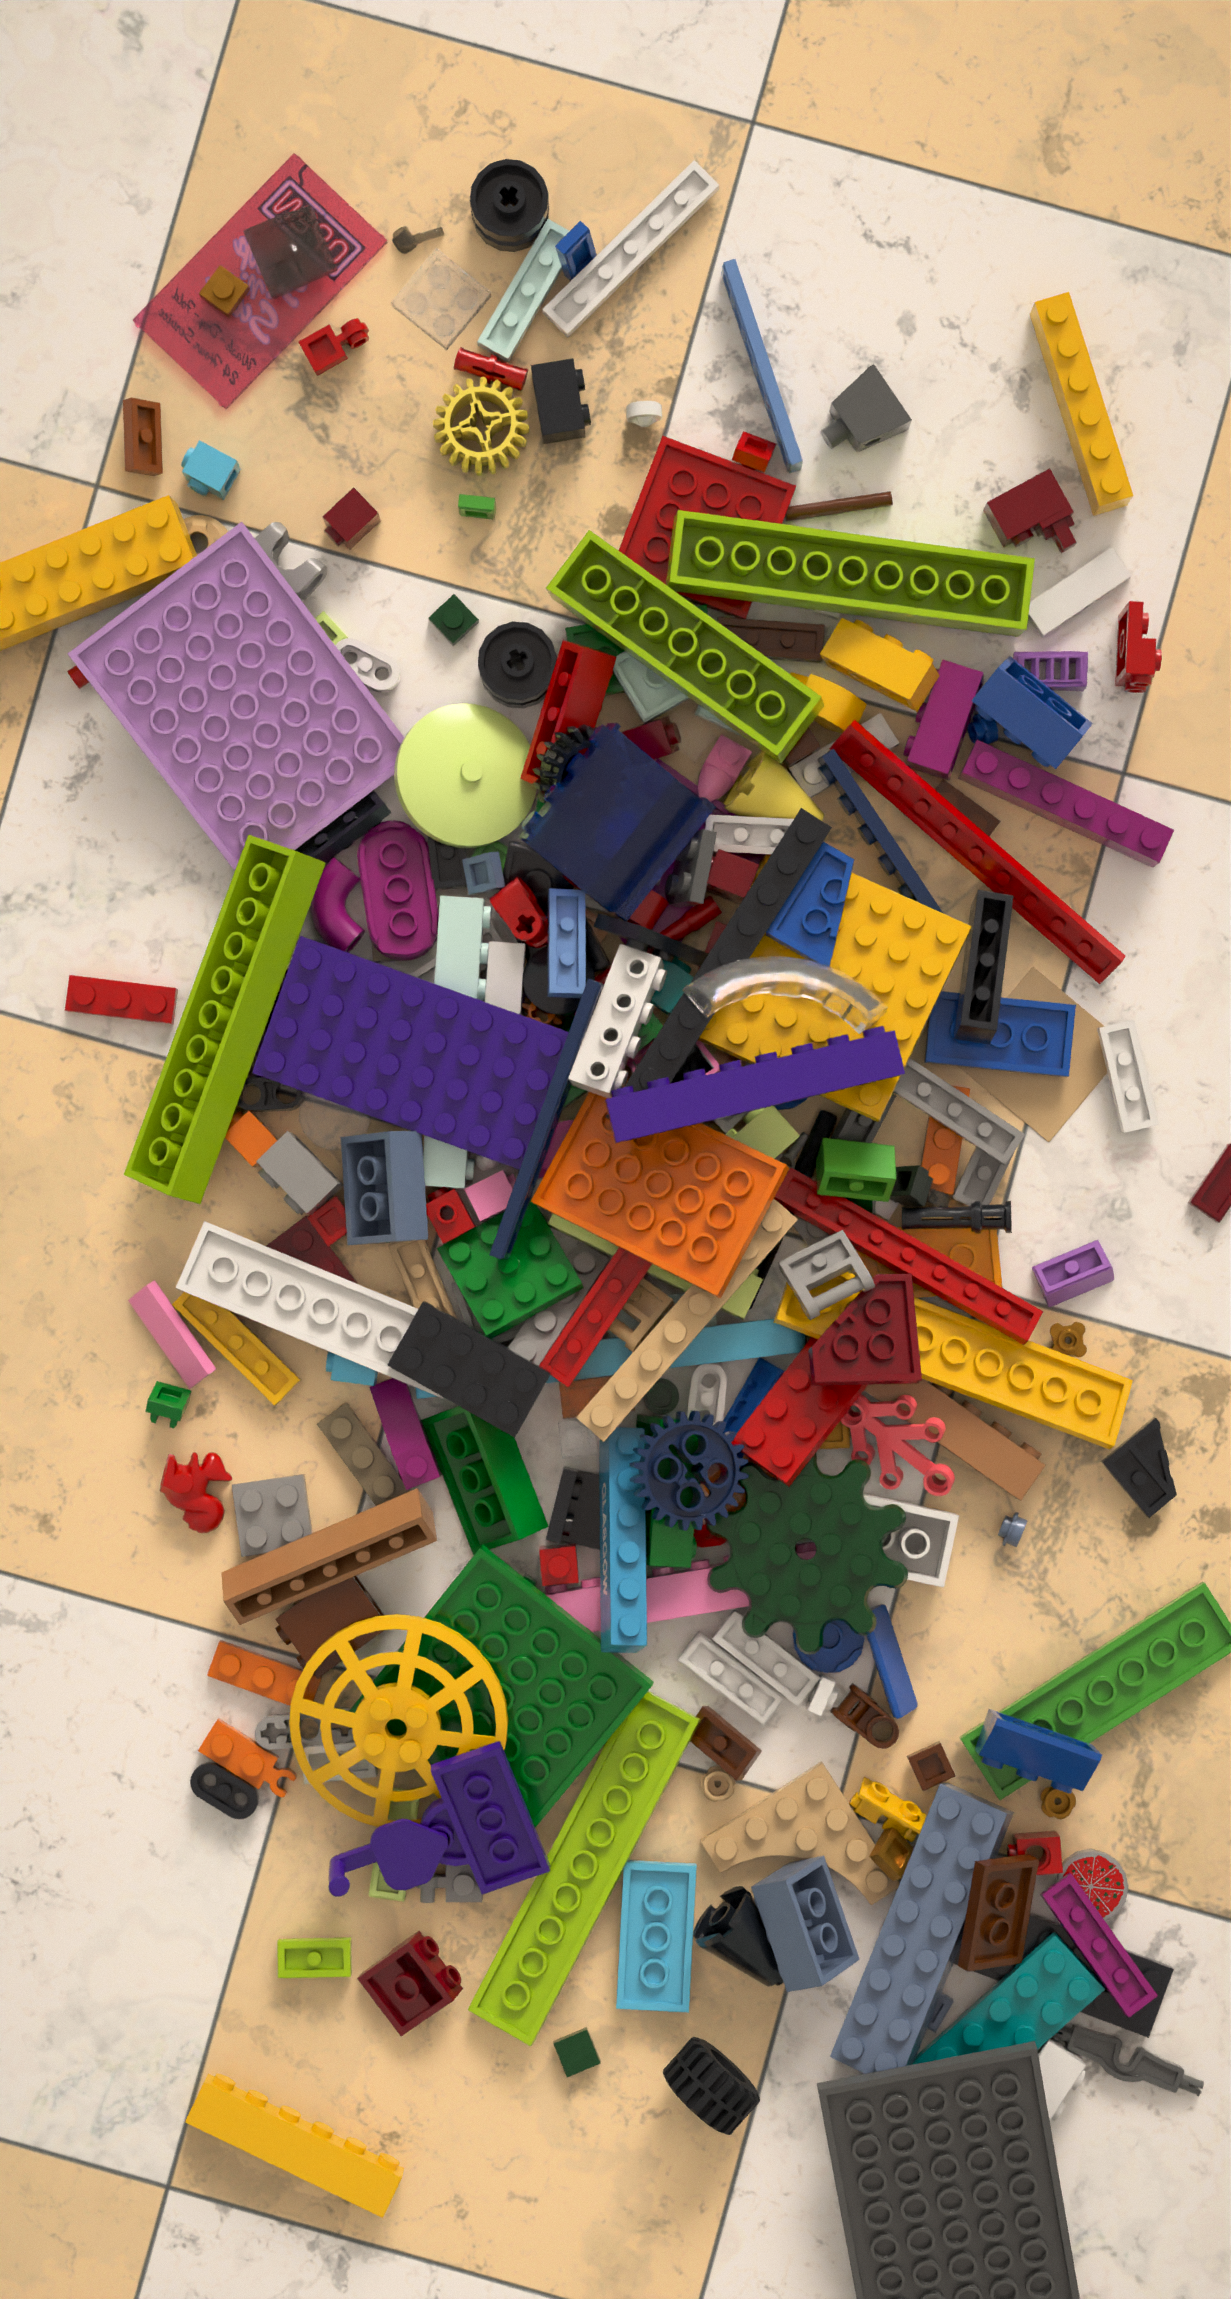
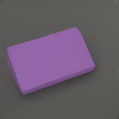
M1098 1240L1032 1267L1048 1307L1055 1306L1114 1280L1113 1267Z

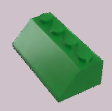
M460 1406L421 1420L473 1555L482 1544L490 1550L521 1540L549 1527L517 1442L513 1436Z
M637 1414L636 1428H644V1435L651 1437L654 1435L650 1428L651 1423L664 1427L662 1416ZM694 1434L689 1436L685 1443V1448L689 1454L694 1453L698 1448V1439ZM671 1444L669 1446L670 1452L674 1456H676L688 1470L684 1476L694 1478L700 1484L698 1479L695 1478L694 1475L691 1473V1468L694 1465L684 1463L680 1459V1456L677 1454L674 1445ZM667 1458L661 1460L657 1467L661 1478L667 1476L671 1469V1464ZM690 1487L684 1488L680 1494V1502L683 1506H686L693 1498V1492ZM655 1507L648 1511L645 1510L646 1565L691 1568V1561L697 1551V1542L695 1537H693L694 1528L691 1521L687 1531L679 1529L678 1520L671 1528L665 1526V1516L659 1521L652 1518Z

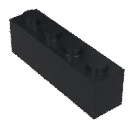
M978 890L971 904L968 925L972 927L966 939L954 1039L989 1045L997 1031L1013 895Z

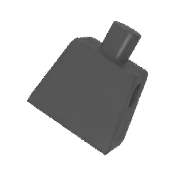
M873 364L831 403L829 412L835 421L822 429L820 433L831 449L848 439L854 450L860 452L909 429L912 419Z

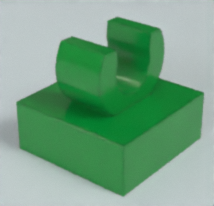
M157 1381L148 1398L145 1411L151 1413V1422L156 1423L158 1417L162 1416L170 1418V1428H175L178 1421H181L189 1404L191 1390Z

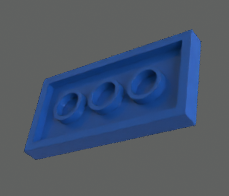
M941 992L928 1019L924 1063L1069 1077L1076 1005L1001 997L997 1031L991 1043L987 1045L954 1039L959 993Z

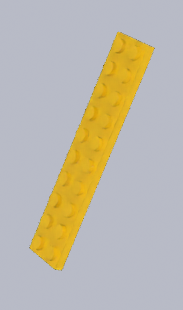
M846 1272L810 1290L809 1293L814 1298L854 1278L855 1275ZM786 1281L774 1323L819 1339L861 1291L819 1311V1316L809 1320ZM914 1297L922 1379L1109 1450L1115 1446L1133 1380L1031 1341L1022 1345L989 1325Z

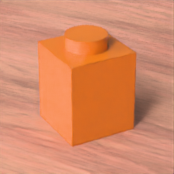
M241 1111L236 1113L232 1117L225 1136L227 1141L255 1168L259 1166L256 1161L279 1140L251 1111L245 1114Z

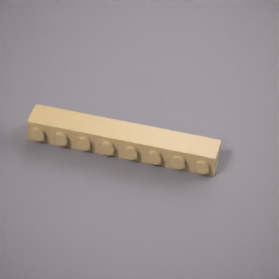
M773 1199L721 1299L691 1285L576 1418L605 1442L794 1226L798 1219Z

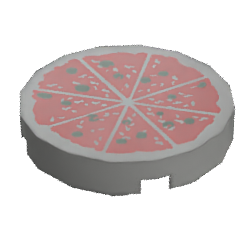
M1095 1849L1076 1851L1067 1857L1062 1863L1063 1873L1057 1874L1055 1883L1066 1874L1071 1873L1105 1921L1118 1914L1126 1902L1128 1893L1126 1873L1118 1861L1109 1854Z

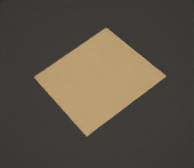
M1032 967L1007 998L1076 1005L1069 1077L958 1067L1046 1141L1050 1142L1107 1074L1097 1028L1105 1026L1036 968Z

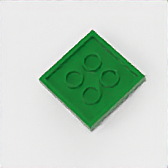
M531 1199L510 1258L498 1259L489 1255L504 1212L437 1248L482 1331L491 1339L584 1288L537 1205L531 1202Z

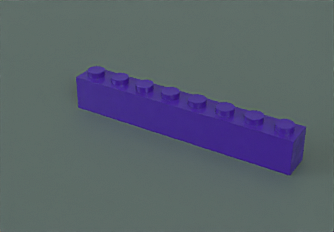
M884 1026L862 1031L864 1038L849 1041L848 1034L827 1039L828 1046L813 1049L812 1043L792 1047V1055L780 1058L777 1057L776 1052L755 1056L756 1063L742 1066L740 1060L719 1065L720 1072L706 1075L705 1069H699L683 1073L684 1081L671 1084L668 1077L647 1082L648 1089L634 1092L633 1086L612 1090V1098L606 1099L605 1104L615 1144L905 1074L895 1030L885 1032Z

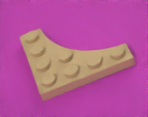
M822 1761L701 1839L702 1845L720 1873L734 1865L759 1857L793 1856L809 1859L824 1855L827 1866L849 1880L864 1895L870 1905L896 1890L900 1884L899 1880L892 1881L869 1857L876 1844Z

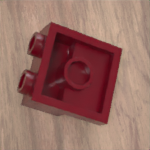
M417 1931L394 1947L388 1955L363 1971L357 1978L400 2036H403L453 2002L463 1990V1987L460 1985L461 1976L458 1970L452 1965L446 1966L438 1956L439 1947L436 1941L430 1936L424 1937L420 1931Z

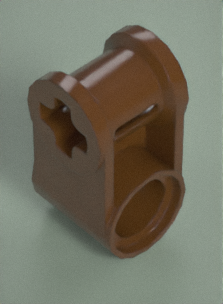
M852 1683L849 1686L850 1692L837 1708L833 1707L830 1712L873 1746L882 1749L891 1747L899 1737L896 1721L877 1705L878 1703ZM859 1701V1703L855 1706L851 1713H849L853 1706ZM880 1721H886L892 1726L891 1735L884 1740H879L872 1735L873 1726Z

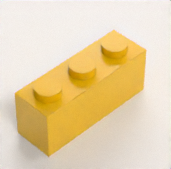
M841 618L820 652L827 666L918 712L940 676L933 665V658L917 649L914 653L904 649V645L898 639L888 634H885L883 638L874 634L873 628L861 620L855 619L854 623Z

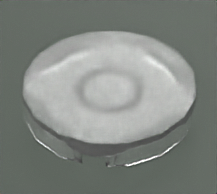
M309 1093L305 1094L304 1101H302L299 1107V1122L304 1134L315 1145L327 1150H341V1137L366 1134L371 1123L370 1115Z

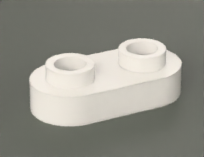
M353 638L343 639L335 645L344 658L348 653L357 655L356 662L349 665L366 687L383 693L391 691L397 686L400 680V670L392 657ZM386 669L389 672L388 678L383 681L376 678L377 671Z
M714 1363L701 1364L693 1371L687 1419L691 1410L699 1412L701 1410H708L711 1412V1415H714L713 1425L718 1421H723L727 1376L719 1365ZM713 1374L715 1376L716 1383L713 1387L707 1388L702 1384L704 1375Z

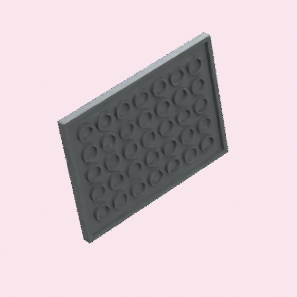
M1035 2041L817 2083L856 2299H1080Z

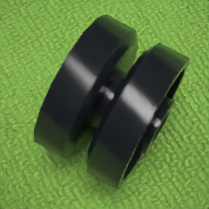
M503 159L490 163L478 173L471 186L470 194L471 215L476 232L486 244L499 251L516 252L529 248L534 244L544 224L549 219L548 190L543 177L534 167L521 160Z
M512 621L500 625L485 637L479 649L478 669L484 689L496 702L506 707L524 709L536 705L546 696L557 655L552 641L542 629L527 622ZM515 662L524 663V669L517 671L516 666L511 669Z

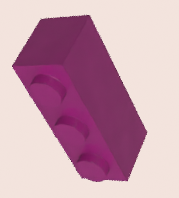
M942 659L940 668L936 669L940 676L931 689L928 702H923L917 712L915 722L920 723L916 736H909L903 756L908 757L907 763L911 769L949 781L976 706L971 700L983 686L984 672Z

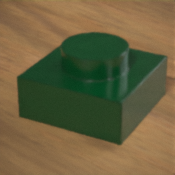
M455 594L428 617L430 623L452 646L479 623V619Z

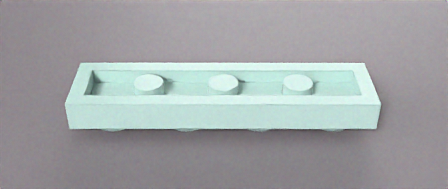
M547 219L477 341L478 346L509 363L562 271L555 246L569 230Z

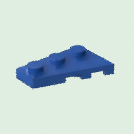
M823 842L766 931V936L829 972L854 859Z

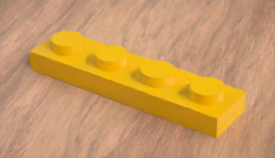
M183 1292L172 1304L274 1406L301 1380L232 1311L186 1292Z

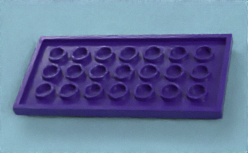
M300 936L252 1073L411 1131H417V1133L520 1170L569 1032Z

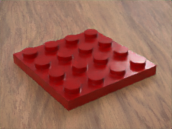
M662 436L618 551L666 585L673 520L678 510L783 524L796 490V485ZM677 592L687 600L700 605L707 604L708 608L739 619L747 618L752 605V601Z

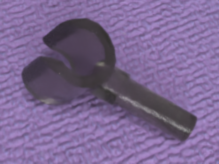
M404 226L393 233L394 238L392 242L399 252L407 254L424 241L444 236V231L442 227L412 235L408 227Z

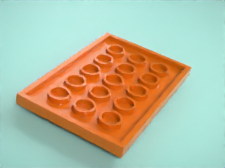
M589 1092L531 1202L721 1299L790 1168L786 1164L702 1123L615 1144L610 1120L605 1118L608 1114L605 1100L608 1098Z

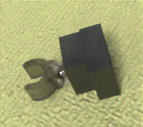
M920 1165L896 1167V1181L890 1196V1200L895 1203L898 1202L906 1208L948 1207L950 1196L930 1188L933 1178L928 1176L929 1171Z

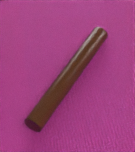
M891 491L789 506L785 517L786 521L892 506Z

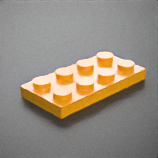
M971 1228L902 1230L1002 1287L997 1230H982L980 1234L971 1232ZM856 1250L872 1278L876 1274H898ZM913 1282L915 1298L937 1296Z

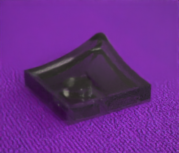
M311 205L279 215L243 230L273 299H277L338 270Z

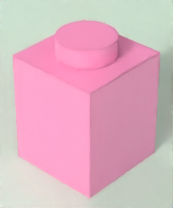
M501 1170L464 1189L480 1222L505 1211L516 1181L514 1174L507 1176L505 1171Z

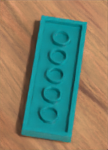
M1053 1932L1022 1960V1963L1017 1964L916 2055L913 2065L1035 2041L1038 2050L1105 1990V1986L1066 1943Z

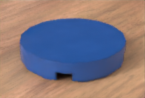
M839 1620L832 1621L824 1628L823 1646L817 1653L809 1655L799 1650L796 1644L795 1630L793 1629L792 1632L794 1649L801 1661L812 1670L824 1673H837L852 1666L861 1655L865 1640L864 1636L854 1633L845 1622Z

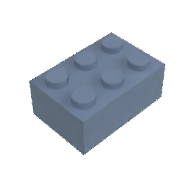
M387 1131L341 1137L347 1245L428 1240L422 1134L417 1133V1131Z
M824 1855L789 1862L751 1887L755 1904L759 1909L767 1939L771 1944L778 1964V1971L787 1992L823 1986L860 1960Z

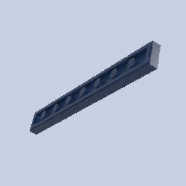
M589 978L587 980L490 1251V1256L498 1259L510 1258L572 1085L568 1077L604 987V984Z

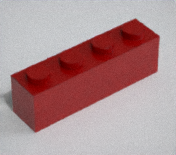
M565 640L562 641L520 779L532 784L540 778L532 769L541 766L542 761L538 759L537 755H545L547 752L544 742H555L554 732L565 734L567 726L578 728L579 725L583 724L595 728L617 657L594 648ZM588 748L580 750L578 752L579 755L584 756L587 754Z

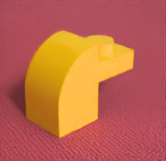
M793 672L790 673L822 697L824 707L814 719L815 722L825 729L841 734L854 719L859 723L867 704L856 695L816 675L810 674L807 677Z

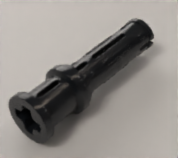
M975 1201V1203H971V1207H902V1230L971 1228V1232H975V1234H980L982 1230H1005L1006 1233H1012L1011 1201H1005L1004 1204L982 1205L980 1201ZM998 1216L1001 1217V1218H985V1217H998ZM922 1217H953L948 1219H922Z

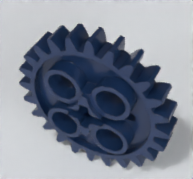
M691 1410L687 1419L684 1411H677L676 1422L670 1416L664 1415L662 1416L664 1427L651 1423L650 1428L654 1435L652 1437L640 1435L641 1440L646 1444L644 1449L633 1448V1451L641 1456L640 1461L631 1462L629 1465L639 1469V1474L630 1478V1482L641 1484V1488L636 1490L634 1496L646 1497L647 1499L641 1508L648 1511L655 1507L652 1518L659 1521L665 1516V1526L672 1528L678 1520L679 1529L687 1531L691 1521L694 1529L702 1530L703 1519L708 1525L714 1526L716 1525L714 1514L717 1513L719 1516L727 1518L726 1504L738 1506L737 1501L733 1498L734 1492L745 1493V1489L738 1485V1480L746 1479L749 1475L740 1472L739 1467L748 1463V1459L737 1457V1453L744 1448V1445L732 1444L731 1442L737 1433L734 1431L723 1433L726 1422L718 1421L713 1425L714 1415L705 1414L701 1420L699 1411ZM694 1434L698 1439V1448L694 1453L689 1454L685 1448V1443L688 1437ZM671 1444L674 1445L677 1454L680 1456V1459L684 1463L694 1465L691 1468V1473L694 1475L695 1478L698 1479V1481L701 1484L705 1485L706 1488L709 1490L708 1496L704 1495V1492L700 1487V1484L696 1481V1479L684 1476L688 1470L685 1467V1465L670 1452L669 1446ZM667 1458L671 1464V1469L667 1476L661 1478L657 1467L661 1460ZM716 1463L720 1468V1476L712 1483L708 1478V1469ZM690 1487L693 1492L692 1501L688 1505L683 1506L680 1502V1494L684 1488Z

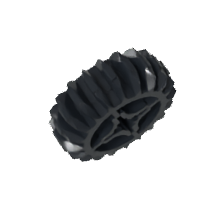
M584 724L579 725L578 728L567 726L565 734L554 732V743L550 741L544 742L547 752L545 755H537L538 759L542 761L541 766L532 769L540 778L532 784L536 789L540 790L536 797L545 803L544 807L546 810L555 814L557 818L564 821L570 820L574 823H581L582 820L594 822L595 814L600 816L606 815V805L616 806L613 799L615 794L624 793L619 787V783L628 779L621 772L628 764L624 759L620 758L624 751L620 746L615 745L616 740L614 737L604 733V730ZM586 748H593L595 751L591 755L585 754L584 756H580L578 753ZM581 792L582 794L581 797L573 800H567L565 797L570 793Z

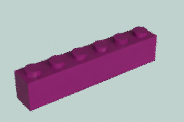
M979 740L973 745L958 779L1152 868L1160 863L1174 832L1172 828Z

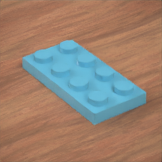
M628 1860L624 1867L616 2009L689 2013L696 1863Z

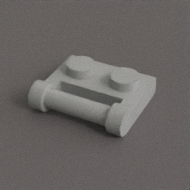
M843 1230L778 1262L781 1273L809 1320L819 1316V1311L861 1290L867 1292L875 1288L869 1271ZM849 1270H852L854 1273V1278L814 1298L809 1293L810 1290Z

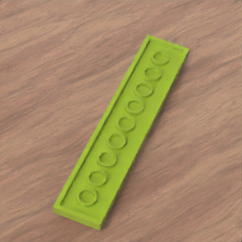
M648 1691L607 1740L547 1855L550 1871L538 1875L534 1880L468 2011L529 2046L534 2044L701 1719Z

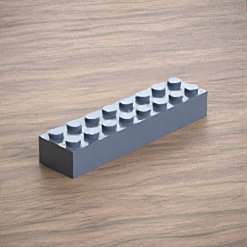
M941 1783L939 1785L830 2055L831 2058L864 2074L913 2065L962 1943L975 1861L995 1859L1013 1817V1811L950 1783Z

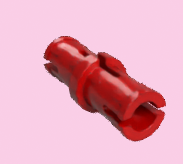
M463 347L459 348L453 367L454 370H460L478 377H485L488 384L499 380L502 385L517 389L518 391L523 390L528 375V369L499 361V356L491 354L490 357L466 350Z

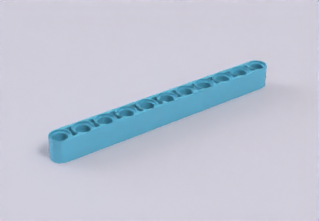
M775 1318L704 1327L670 1368L799 1353L806 1345V1337L803 1333L774 1323ZM619 1337L602 1339L574 1380L614 1375L633 1352L625 1347L626 1342ZM550 1375L546 1383L560 1382ZM415 1387L416 1399L437 1397Z

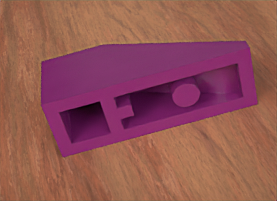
M391 1378L369 1387L406 1490L441 1477V1470L408 1385Z

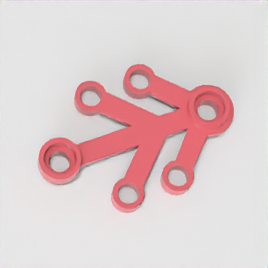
M860 1394L853 1406L859 1408L861 1412H855L850 1407L840 1420L843 1425L850 1428L853 1444L851 1459H860L870 1465L875 1456L873 1446L867 1443L866 1428L876 1436L882 1471L879 1480L884 1488L894 1490L899 1487L903 1480V1472L896 1466L894 1452H896L925 1475L923 1485L930 1494L934 1496L948 1494L955 1481L951 1468L945 1464H934L905 1441L925 1439L932 1443L938 1442L946 1430L944 1422L939 1418L932 1417L927 1419L925 1424L885 1425L876 1417L897 1416L902 1420L910 1419L917 1409L916 1400L910 1395H901L896 1401L870 1402L864 1395ZM899 1404H907L910 1407V1411L901 1409ZM928 1427H936L939 1433L934 1434L930 1432ZM858 1451H864L868 1458L860 1457ZM935 1473L943 1475L946 1480L938 1479ZM886 1474H893L897 1480H889Z

